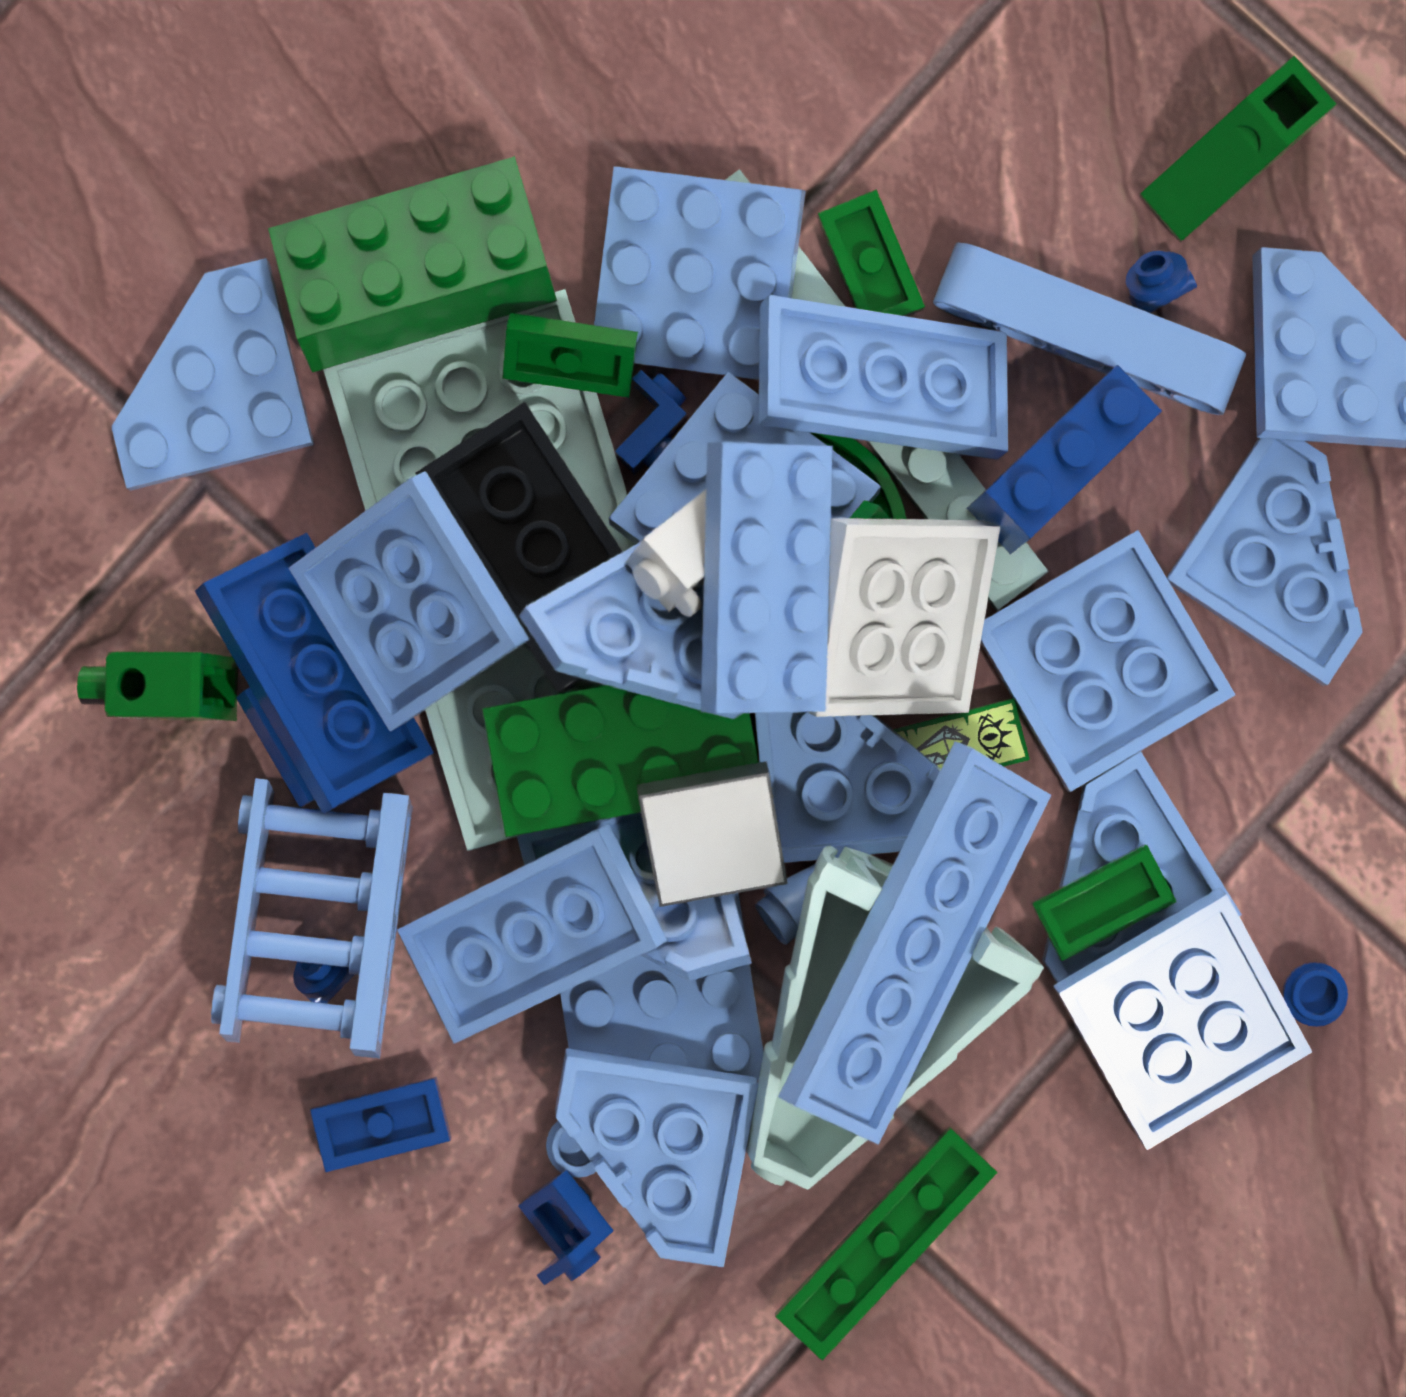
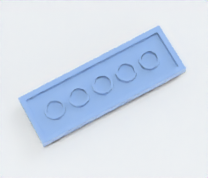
M954 742L882 890L778 1096L779 1098L879 1145L972 957L983 931H985L1051 797L1049 793L977 750L959 742Z

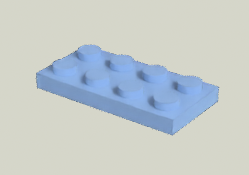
M768 295L760 304L759 425L998 460L1008 452L1007 332Z
M707 442L701 712H826L833 446Z
M609 823L397 929L454 1044L642 955L667 941Z

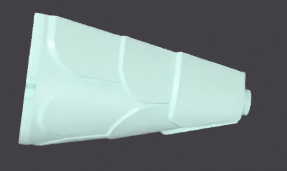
M831 845L826 846L822 850L816 861L814 871L808 877L791 964L785 967L773 1040L767 1042L764 1048L758 1090L746 1152L752 1162L751 1168L760 1177L779 1186L784 1185L787 1180L807 1190L863 1145L867 1139L806 1112L778 1096L893 867V864L847 847H844L837 858L835 856L838 850ZM987 927L983 931L897 1108L957 1059V1054L1025 996L1030 991L1033 982L1038 979L1044 969L1043 965L1025 947L1001 928L995 927L992 933Z

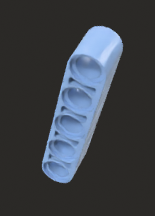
M958 242L955 244L933 300L935 306L947 313L990 330L1007 332L1008 337L1101 373L1107 374L1116 365H1119L1140 388L1214 415H1224L1246 358V353L1226 342L967 243Z

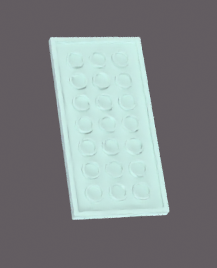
M566 289L555 292L557 298L555 302L516 313L575 322ZM509 315L323 369L365 511L409 478L416 476L415 473L525 402L621 550L624 552L635 545L609 525L610 515L627 496V491L597 393L502 379L506 328ZM526 643L425 710L467 851L520 836H505L482 708L559 694ZM585 679L565 693L606 685Z

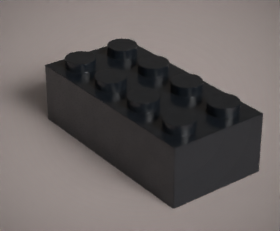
M524 402L415 474L418 475L426 471L530 640L525 643L557 692L563 694L585 679L555 671L519 615L526 606L623 551Z

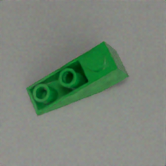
M1293 56L1242 100L1143 190L1139 196L1181 243L1321 122L1337 103L1301 62Z

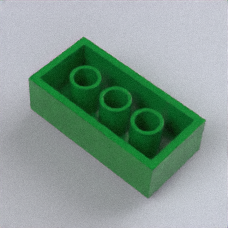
M515 156L268 228L296 338L312 373L508 316L510 313H518L557 301Z
M609 685L482 708L506 837L641 813L637 791L638 784L758 763L749 713H743L735 719H730Z

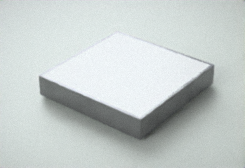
M767 761L637 785L659 907L788 884Z

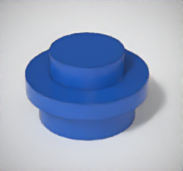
M1311 962L1298 966L1288 975L1283 986V999L1295 1020L1308 1026L1319 1027L1332 1023L1343 1013L1348 1000V990L1345 980L1336 969L1323 963Z

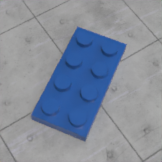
M305 533L202 583L195 590V593L321 812L325 814L425 760L434 751L414 718L400 727L389 731L289 570L290 566L316 548L308 533Z

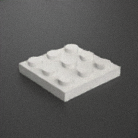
M831 518L826 712L807 713L816 717L969 713L1000 526L985 520Z

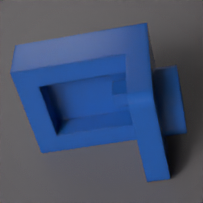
M640 370L632 378L635 389L656 408L615 451L616 458L634 475L644 465L650 468L673 440L672 436L687 421V413L680 407L686 400V397L661 373L650 379Z
M567 1170L540 1187L518 1205L557 1256L536 1275L543 1285L548 1284L563 1273H565L570 1281H573L586 1272L601 1258L595 1248L614 1231L591 1202L586 1191L577 1184Z

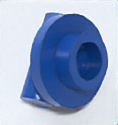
M1152 251L1141 256L1129 269L1125 279L1132 306L1148 313L1154 312L1197 288L1196 281L1188 268L1185 258L1174 252Z
M324 938V939L338 940V939H336V938ZM296 962L293 980L295 987L311 1002L327 1004L355 974H349V967Z

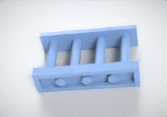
M255 778L253 796L243 795L240 804L238 832L247 834L227 982L226 986L216 985L211 1022L212 1024H221L219 1034L227 1042L240 1043L243 1020L340 1031L341 1038L351 1039L350 1050L354 1056L380 1059L413 810L409 795L383 792L381 810L371 809L369 815L328 811L323 814L321 810L273 805L274 790L269 780ZM269 830L366 841L367 848H376L373 873L362 872L361 878L265 868L264 863ZM260 893L357 904L359 911H368L365 935H354L351 942L255 931ZM251 956L349 967V974L359 975L356 1000L345 999L344 1005L246 995Z

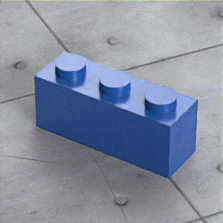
M1116 365L966 509L977 520H985L1000 526L998 542L1011 555L1052 519L1162 410L1119 365Z

